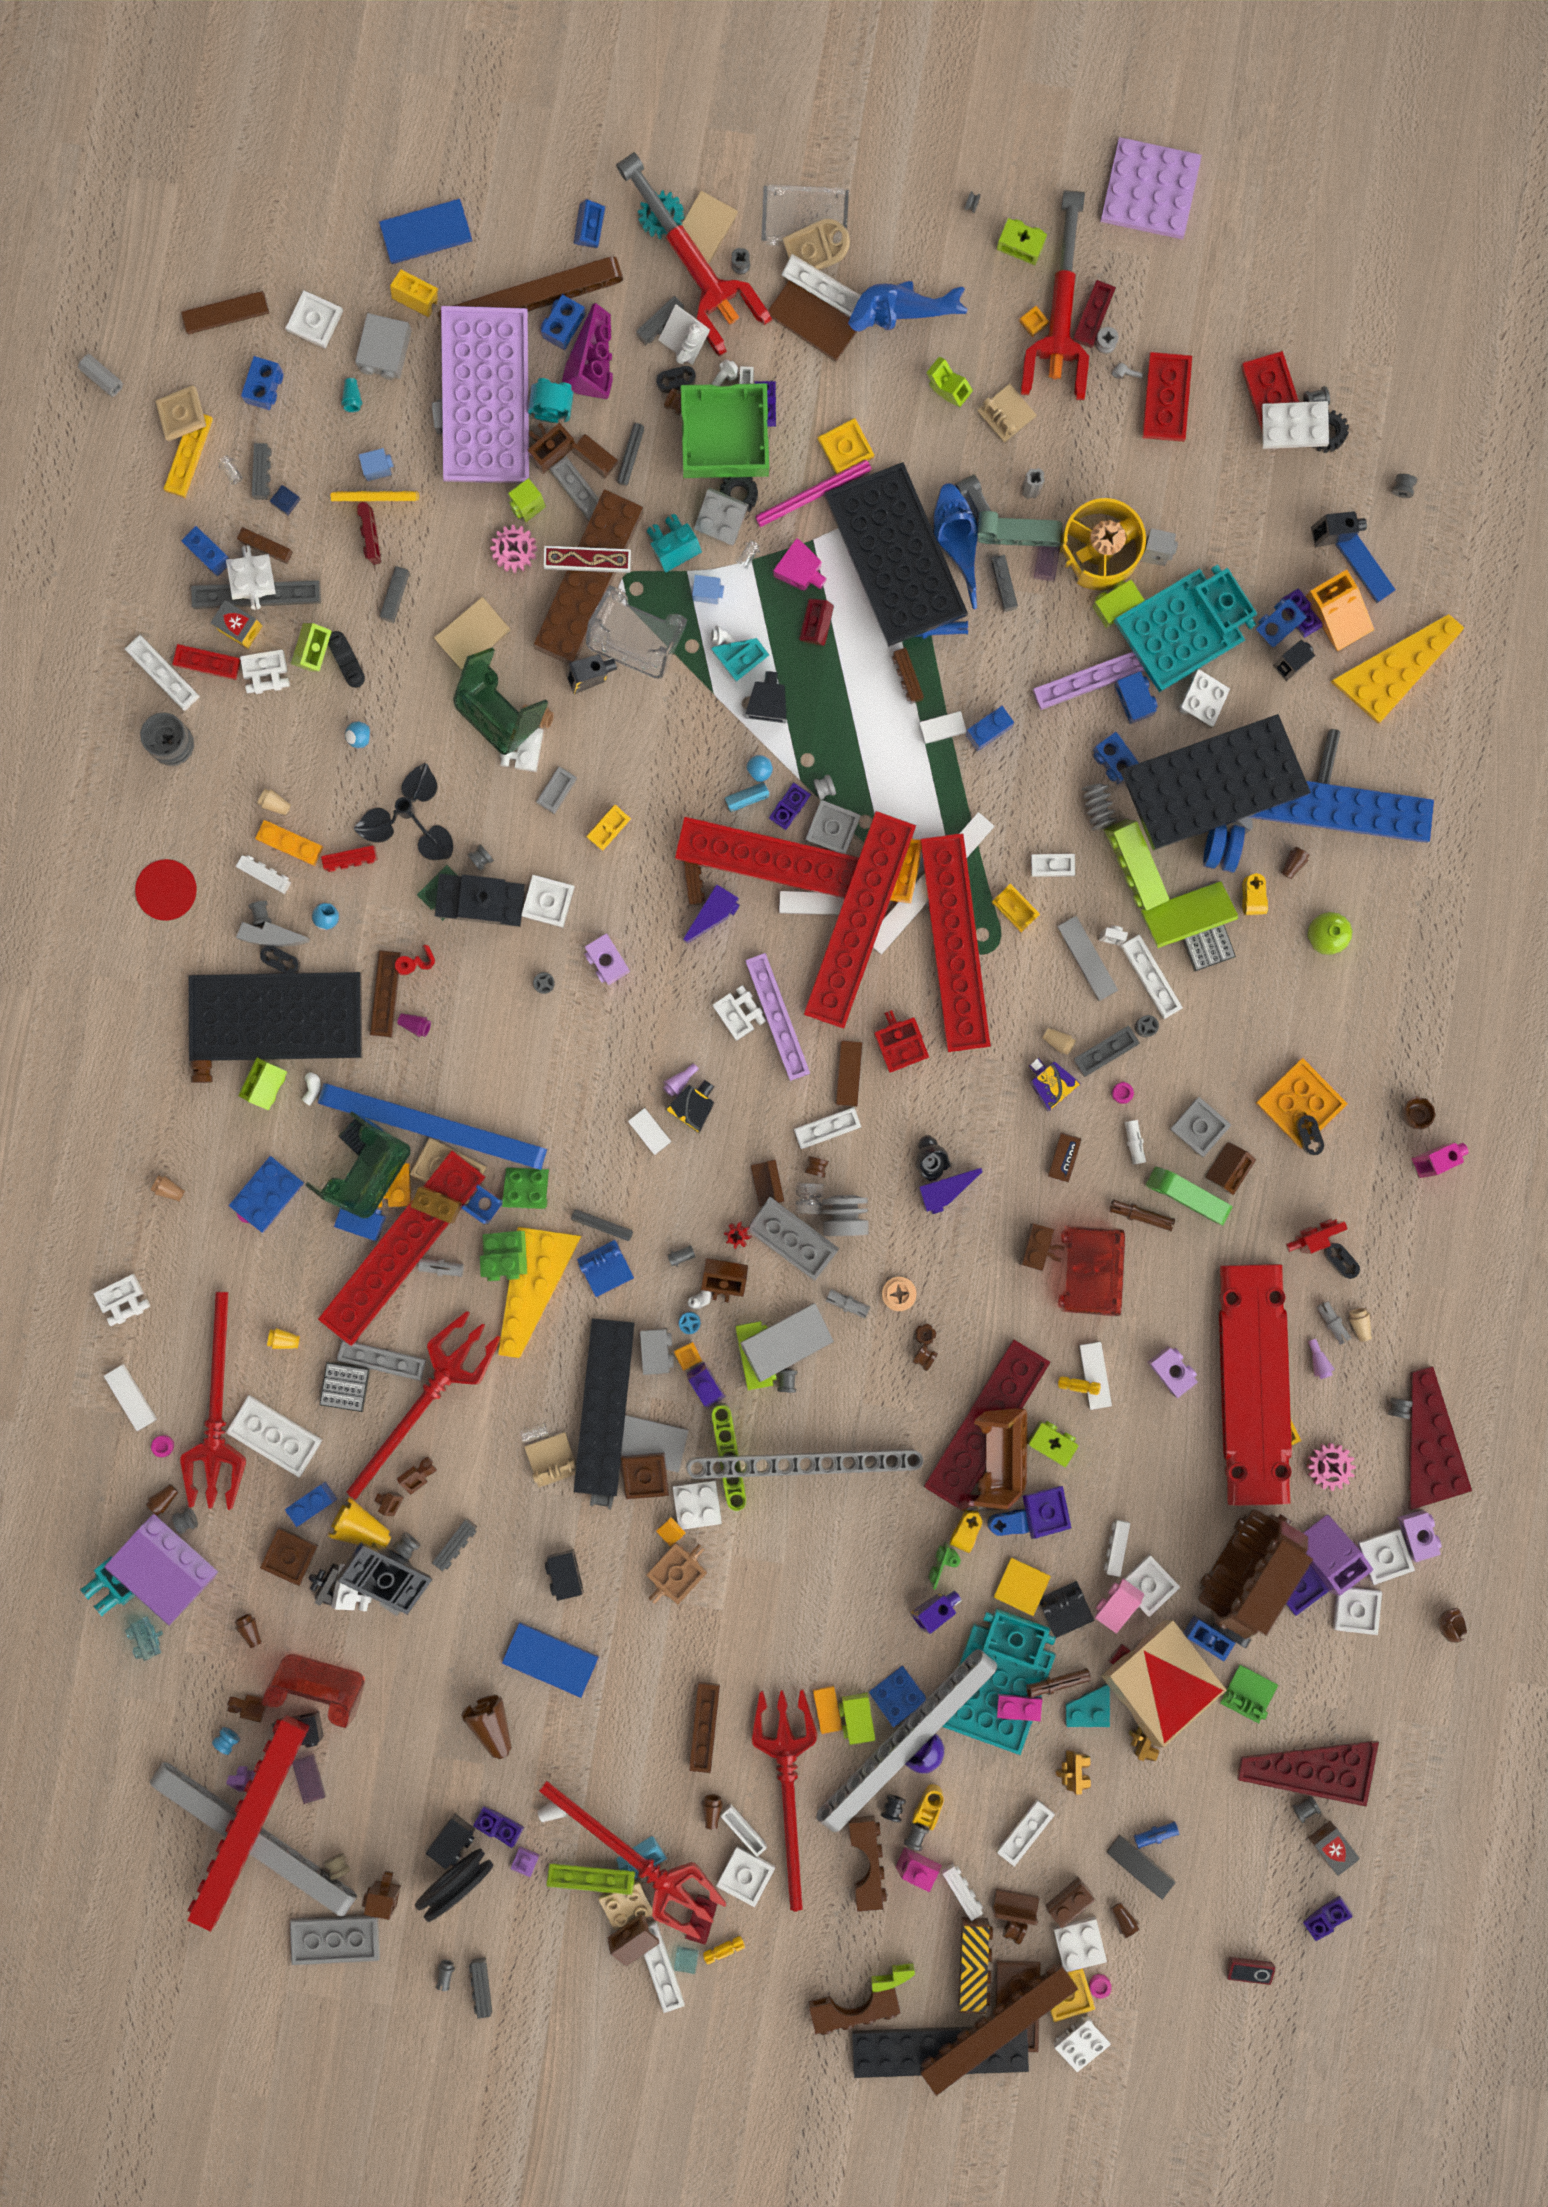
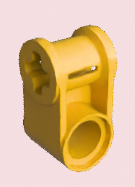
M1251 874L1242 881L1243 914H1267L1266 880L1261 874ZM1250 882H1257L1258 886L1254 887L1250 885Z
M964 1511L950 1538L949 1545L967 1553L971 1552L982 1526V1519L978 1511ZM975 1516L976 1523L972 1522L970 1525L967 1518L971 1519Z
M931 1784L925 1788L912 1818V1823L916 1824L918 1822L929 1827L931 1831L936 1826L939 1813L944 1804L943 1792L938 1785ZM935 1793L939 1795V1798L936 1801H931L928 1799L929 1795Z

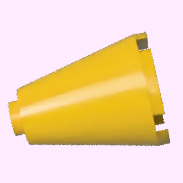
M348 1497L346 1501L349 1503L347 1506H341L331 1525L334 1531L333 1533L328 1532V1537L356 1545L363 1542L371 1546L375 1542L386 1548L391 1539V1536H389L390 1531L358 1503Z

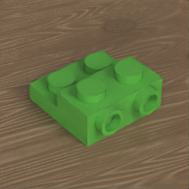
M525 1231L482 1234L484 1255L480 1256L481 1277H486L487 1281H500L501 1276H506L507 1280L520 1279L519 1275L527 1274Z

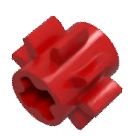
M742 1221L737 1226L733 1223L729 1224L728 1226L731 1231L724 1232V1235L728 1236L726 1244H733L734 1249L739 1244L745 1247L747 1245L745 1239L749 1240L752 1238L747 1232L750 1227L745 1228L742 1226ZM736 1231H739L738 1234L742 1236L740 1239H737V1235L734 1234Z

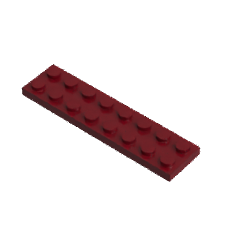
M1013 1339L923 1487L960 1509L961 1496L971 1494L986 1469V1433H982L978 1425H974V1420L985 1411L1023 1409L1051 1362Z

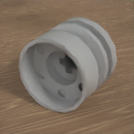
M837 1195L822 1199V1205L832 1204V1210H823V1214L833 1215V1220L823 1222V1236L869 1235V1221L859 1219V1214L868 1212V1209H858V1204L868 1203V1198L856 1195Z

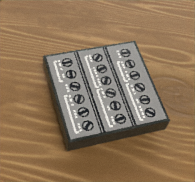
M1224 924L1183 939L1194 972L1236 957Z
M326 1362L319 1405L363 1412L370 1369Z

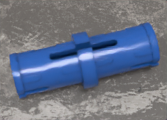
M1174 1821L1158 1828L1156 1826L1151 1827L1152 1830L1134 1835V1840L1137 1848L1140 1849L1153 1843L1160 1844L1162 1840L1178 1836L1180 1833Z

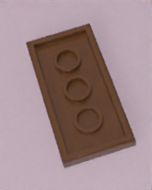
M791 280L788 281L768 310L774 321L835 362L838 361L858 332L853 330L848 324L849 317Z
M997 1960L995 2006L1008 2002L1010 1996L1019 1989L1021 1991L1028 1987L1027 1983L1034 1977L1038 1976L1040 1978L1041 1963ZM1038 2019L1027 2028L1028 2052L1039 2053Z

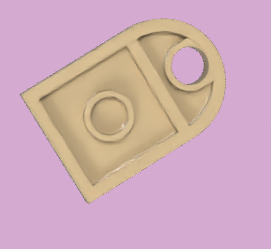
M824 219L784 237L783 242L789 258L793 254L816 269L823 270L838 263L845 257L849 249L850 238L847 229L841 223L833 219ZM841 232L842 240L835 244L833 237L835 233Z

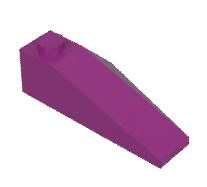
M597 303L592 304L565 364L561 383L570 384L572 386L571 390L576 394L608 399L613 382V373L610 372L609 361H612V353H609V341L612 339L611 314Z

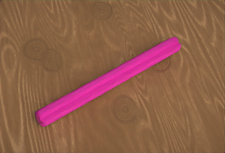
M864 460L756 515V521L762 527L825 495V492L843 486L870 472L871 466L867 460Z

